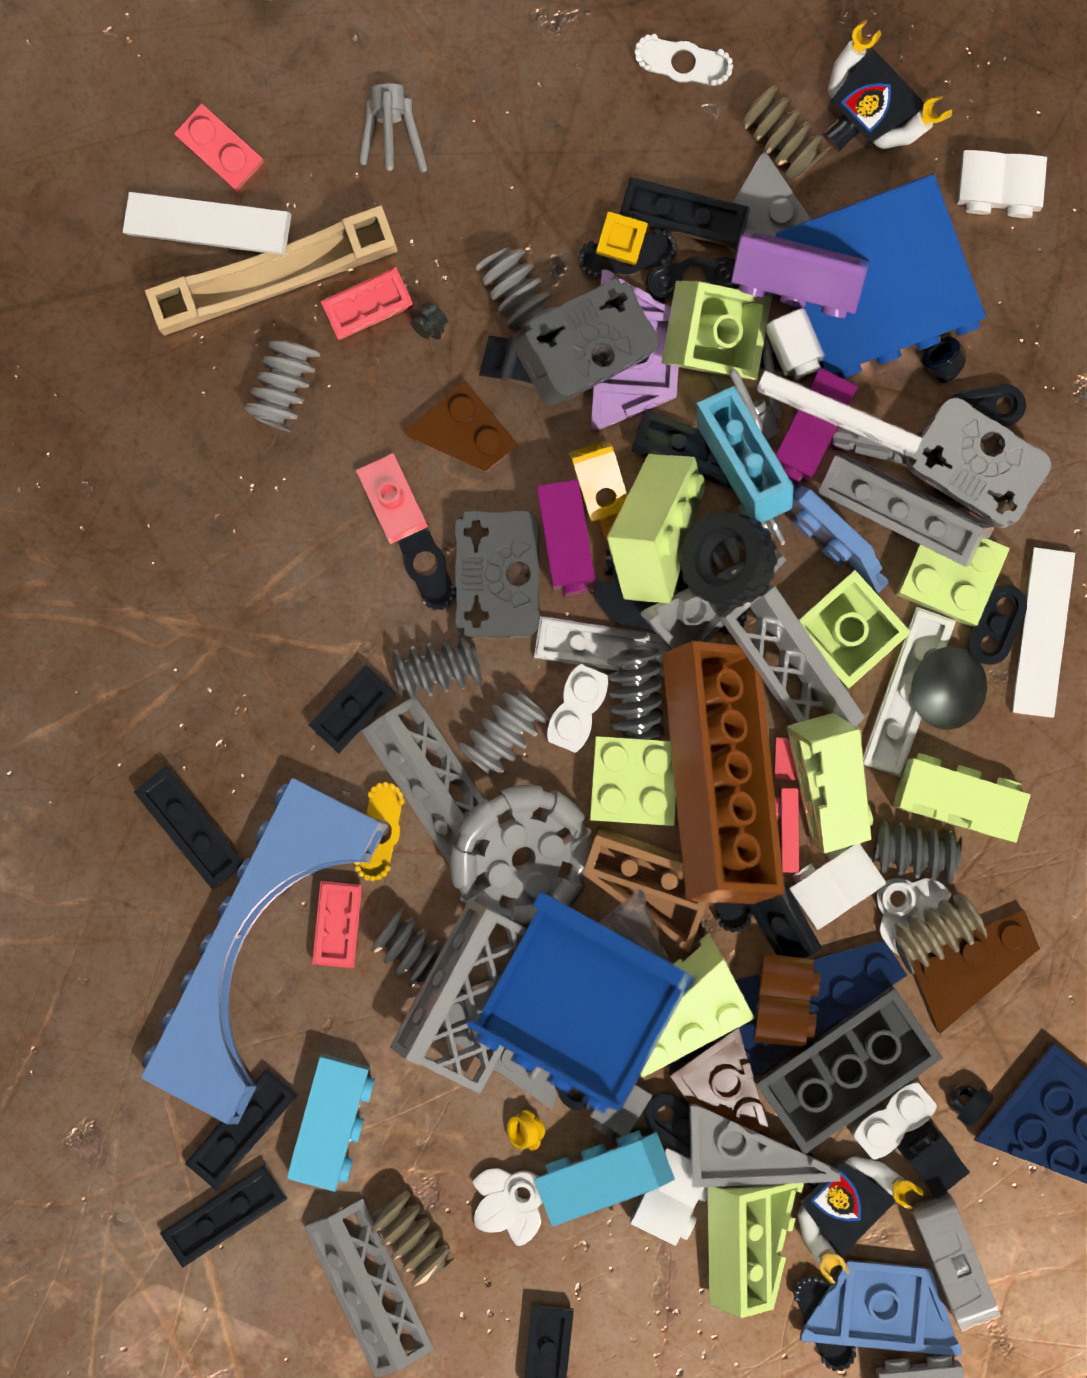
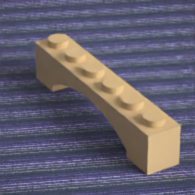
M382 205L342 219L343 221L287 244L285 255L263 253L218 269L188 277L183 276L145 290L159 331L165 336L398 252Z

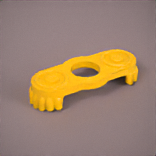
M387 782L383 784L378 783L376 787L371 788L372 792L368 793L369 803L366 814L375 819L387 821L392 828V835L387 842L378 844L369 863H354L358 875L365 880L370 879V881L381 880L390 871L393 848L400 837L399 819L402 804L405 801L402 798L403 793L400 792V788L395 787L393 783L389 784Z

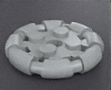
M537 785L509 787L501 790L498 797L490 801L484 799L468 814L458 829L461 835L457 845L452 846L450 855V872L453 886L459 888L462 894L460 901L464 907L468 900L472 899L527 929L538 909L533 907L534 900L532 897L537 898L540 891L570 907L586 886L583 882V872L594 841L591 829L585 828L583 823L585 816L580 808L564 794L556 790L549 793L543 791V788ZM538 807L543 808L540 818L532 815L533 811L537 810ZM508 811L512 819L499 825L497 816ZM565 827L568 828L570 834L563 838L557 835L556 832ZM483 839L480 850H473L476 840ZM521 847H528L530 849L528 860L522 865H513L512 856L514 852ZM562 861L571 864L567 876L559 874ZM484 873L486 880L475 885L474 881L477 879V876ZM502 895L510 897L506 908L501 907L499 904Z

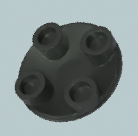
M943 647L928 650L924 654L923 660L917 666L912 678L911 692L908 697L910 707L926 723L939 729L951 730L968 724L980 712L986 699L987 678L983 666L969 651L962 648Z

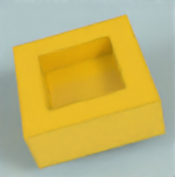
M608 212L596 254L636 265L648 223Z

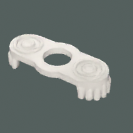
M656 34L646 35L645 38H641L639 43L636 44V61L640 67L649 72L669 76L678 83L692 81L717 86L726 82L732 74V59L722 49H719L717 52L698 48L689 41L675 43L658 39ZM681 50L690 52L696 60L694 69L686 74L676 72L671 64L673 55Z

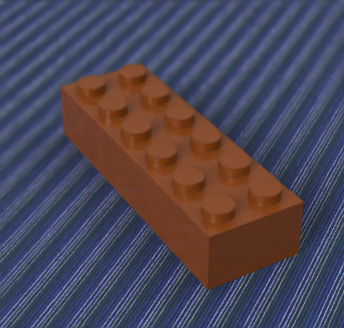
M691 641L663 653L662 659L686 901L755 904L785 894L761 676L739 645Z

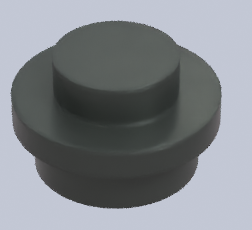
M424 301L420 306L414 305L409 311L413 319L410 324L421 337L425 339L432 337L439 340L445 334L444 328L449 324L448 319L433 303Z

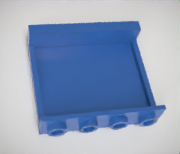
M935 172L780 230L775 234L778 238L869 261L855 314L847 312L846 318L834 317L822 313V305L807 301L805 307L802 308L806 310L825 356L822 363L825 370L832 374L837 373L838 377L842 379L861 372L862 367L860 364L876 359L878 365L895 360L902 356L900 349L916 344L917 349L922 350L941 342L939 335L954 329L957 336L974 331L981 327L979 320L986 318V312L980 301Z
M540 891L533 904V907L538 909L477 1022L469 1020L467 1027L478 1032L475 1040L484 1046L497 1051L501 1045L513 1052L510 1060L531 1072H533L535 1066H538L550 1073L546 1081L568 1093L573 1086L585 1093L583 1102L598 1111L605 1113L608 1107L621 1111L694 976Z

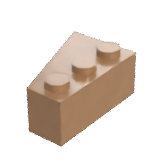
M598 826L583 875L623 905L629 906L645 918L650 925L657 930L660 929L676 941L681 948L690 953L707 902L686 901L682 854Z

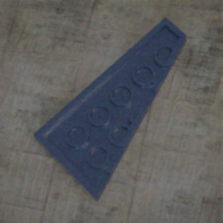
M884 940L813 959L814 971L821 972L818 997L811 996L809 1012L817 1013L814 1037L907 976ZM760 973L735 979L754 1018ZM755 1019L739 1027L753 1077L799 1048L754 1042ZM807 1037V1038H806V1042H808V1041L811 1040L812 1038H811V1037ZM704 1046L671 1062L667 1066L672 1070Z
M1052 1043L973 1140L1087 1184V1070Z

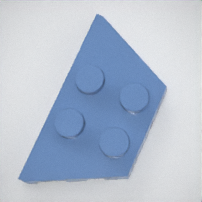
M791 481L793 485L792 509L788 510V512L794 517L791 521L794 527L807 538L814 535L825 546L822 552L829 560L839 567L844 563L852 572L856 570L875 593L878 594L889 581L879 573L883 568L875 557L876 554L872 546L811 489L802 485L799 486Z
M852 1259L845 1260L850 1269L849 1274L841 1266L833 1279L835 1284L829 1285L802 1328L799 1338L804 1342L960 1357L962 1352L949 1321L950 1318L946 1307L940 1297L932 1270L929 1267Z

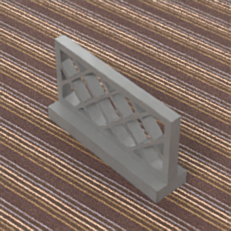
M469 899L390 1048L405 1059L417 1065H422L480 1094L504 1047L500 1045L498 1050L494 1051L475 1040V1045L457 1051L453 1033L468 1028L469 1020L477 1022L481 1013L477 1014L473 996L492 989V992L494 991L501 976L497 977L493 959L512 952L513 956L522 938L517 940L516 933L524 936L527 928ZM498 923L506 927L509 943L491 950L488 938L494 926ZM485 962L489 980L471 987L468 975L472 967ZM465 999L469 1018L450 1024L448 1012L451 1006ZM473 1030V1034H474V1038H475L478 1032H476V1031ZM443 1037L446 1038L449 1055L434 1061L425 1057L433 1041ZM478 1053L481 1065L472 1080L463 1075L459 1060ZM452 1064L453 1070L445 1066Z

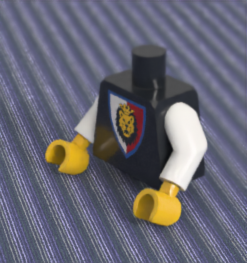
M867 20L862 21L852 33L853 40L848 42L835 61L827 89L832 99L828 108L836 116L837 120L822 134L826 141L838 152L854 137L866 149L874 145L881 149L909 145L931 129L933 123L944 121L952 115V109L944 112L941 116L937 115L934 110L935 103L941 100L943 96L931 98L924 103L873 48L868 52L866 51L867 48L872 47L881 37L880 30L876 32L872 39H866L862 35V27L867 23Z
M812 1153L807 1154L808 1156L817 1159ZM858 1156L851 1157L846 1161L838 1157L830 1166L838 1169L840 1182L806 1183L809 1187L798 1197L802 1203L797 1217L803 1242L815 1260L821 1264V1272L831 1284H835V1281L830 1276L831 1269L836 1265H840L849 1274L850 1269L841 1257L895 1202L911 1210L913 1207L905 1201L906 1193L909 1190H914L923 1196V1190L912 1182L904 1181L903 1177L883 1162Z

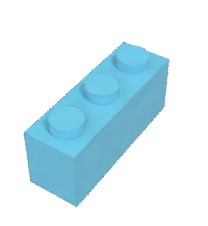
M735 386L698 402L697 428L749 517L763 523L791 510L793 485Z
M321 1054L287 1179L334 1192L339 1182L347 1184L353 1159L346 1157L350 1141L358 1143L364 1123L363 1118L357 1117L361 1101L369 1103L375 1078L368 1077L370 1066Z
M640 1130L617 1138L618 1146L606 1150L604 1143L580 1152L582 1160L571 1163L567 1156L545 1165L548 1173L534 1179L552 1227L653 1191L675 1180L657 1132L642 1137Z

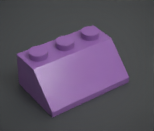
M746 230L741 236L732 282L741 284L739 291L749 295L764 297L765 291L780 294V302L804 308L807 301L822 305L821 312L824 314L846 318L847 312L856 313L869 261Z

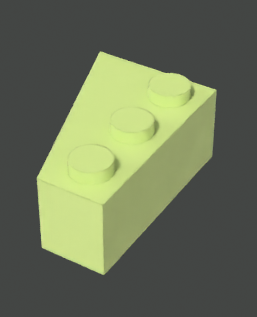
M648 454L607 536L623 598L626 600L671 604L680 572L681 546H684L685 536L692 529L699 500L703 497L705 489L704 477L699 475L695 457Z
M835 713L788 725L787 731L812 845L823 853L871 840L870 826L873 825V816L867 802L860 729Z
M918 753L917 759L906 760L892 807L1017 843L1030 799V794L1020 791L1021 783L998 777L996 784L981 779V771L958 765L957 771L941 767L942 760Z
M709 932L699 940L701 946L685 961L679 959L673 964L693 975L694 978L641 1073L642 1077L755 1019Z
M804 1183L708 1187L710 1306L739 1318L774 1309L786 1257L781 1256L786 1232L793 1231L795 1218L790 1217L796 1192L802 1193Z

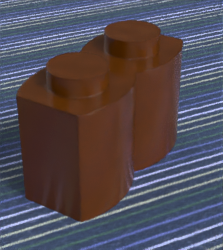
M764 953L760 966L753 1033L754 1042L804 1047L807 1037L814 1038L817 1013L809 1012L811 996L818 997L821 972L814 971L813 959Z

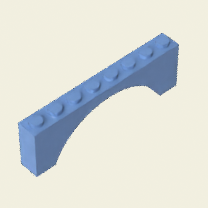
M291 778L289 784L285 783L279 789L274 800V805L277 808L270 822L266 820L261 825L255 838V843L258 846L252 858H246L240 866L236 876V880L240 882L233 896L228 895L222 902L218 911L220 921L214 933L210 932L203 940L199 949V955L202 957L195 971L190 970L185 976L180 987V992L183 995L177 1007H172L167 1012L161 1025L164 1033L158 1045L154 1044L150 1047L142 1063V1066L146 1068L141 1076L142 1079L226 1124L239 1123L257 1087L247 1073L238 1054L233 1038L229 1009L233 970L247 934L264 909L278 895L302 878L336 865L369 863L388 826L294 778Z

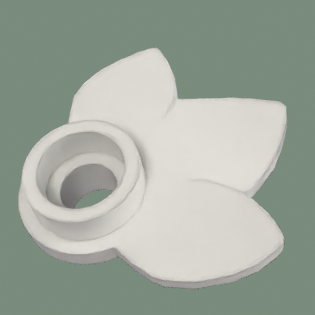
M892 878L887 880V884L878 890L877 904L883 913L880 933L882 939L897 955L899 953L893 940L894 924L901 922L909 929L908 919L913 914L917 915L924 922L923 911L927 907H931L939 914V901H948L952 895L940 882L925 878L911 883L903 878ZM899 890L904 894L905 900L902 905L895 907L890 902V895L894 891Z
M491 1168L481 1172L473 1180L475 1188L484 1196L475 1211V1227L489 1233L501 1232L507 1229L511 1239L517 1246L529 1242L541 1225L539 1207L542 1204V1200L534 1182V1179L539 1176L525 1170L511 1174L500 1168ZM517 1188H527L531 1195L530 1198L520 1197Z

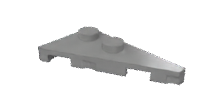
M776 550L775 554L778 560L774 573L786 561L785 557ZM745 561L716 576L723 580L736 577L742 571ZM690 588L674 595L671 604L659 602L645 609L640 615L668 648L672 650L691 641L709 642L724 626L720 616L730 607L702 600L700 596L694 595L689 590Z
M689 1104L691 1185L693 1188L840 1182V1173L837 1168L703 1107Z

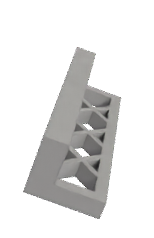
M849 454L834 456L818 491L819 494L965 567L970 565L981 540L990 538L994 526Z
M767 586L768 589L765 593H761L754 602L745 603L742 607L732 606L720 616L726 628L793 724L809 720L810 706L819 707L824 715L835 713L854 726H857L865 719L857 704L775 586ZM749 607L757 616L755 634L745 633L736 620ZM765 641L775 642L779 648L778 667L768 666L763 659ZM787 673L797 674L802 681L800 700L791 699L786 692Z
M410 698L363 729L362 733L450 865L452 846L457 845L461 835L458 829L468 814L484 798L420 701ZM406 711L410 712L418 724L417 733L407 730L399 718L401 714ZM426 748L437 753L441 759L440 768L429 763L425 757ZM449 783L459 786L464 794L463 803L452 798L448 792ZM476 840L473 850H480L481 840Z
M360 1199L332 1215L311 1222L304 1226L374 1377L377 1378L402 1370L433 1351L434 1348L386 1247L381 1244L382 1238L379 1232L373 1233L371 1231L374 1221L364 1200ZM353 1213L361 1227L359 1239L349 1235L343 1222L344 1218ZM366 1253L373 1255L379 1265L376 1277L368 1274L365 1269L364 1260ZM384 1291L391 1293L397 1303L394 1315L386 1312L382 1305ZM402 1329L411 1333L417 1345V1348L408 1354L405 1353L399 1341Z

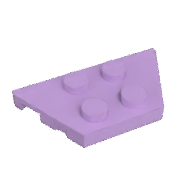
M602 270L601 285L618 277L609 270ZM618 278L620 284H622V283L625 282V281L621 280L620 278ZM632 285L630 286L637 297L639 305L657 333L659 345L652 354L637 365L594 386L591 431L601 430L677 397L679 367L661 363L671 307L667 304H662L652 298L650 294ZM611 304L603 305L600 310L613 307ZM596 358L595 364L600 366V362Z

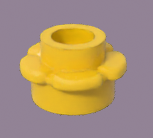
M522 1110L521 1114H517L508 1121L507 1133L510 1142L515 1148L519 1150L529 1148L533 1151L540 1147V1140L545 1135V1127L542 1120L535 1116L532 1111Z

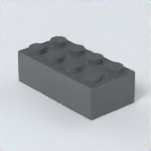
M891 986L805 1044L804 1047H801L763 1073L754 1082L802 1152L806 1154L939 1062L943 1057L896 989Z

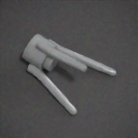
M379 84L371 88L372 100L366 101V121L359 163L361 165L367 163L375 117H377V122L383 123L385 168L388 171L393 169V123L400 122L402 114L419 170L426 172L427 165L412 114V99L405 98L404 86L400 84Z
M765 334L762 350L765 371L775 375L770 341L767 334ZM732 369L730 375L734 385L765 439L776 435L781 430L777 419L784 415L779 401L769 397V405L766 404L765 400L752 402L738 371ZM711 374L710 379L718 393L726 390V386L718 375Z

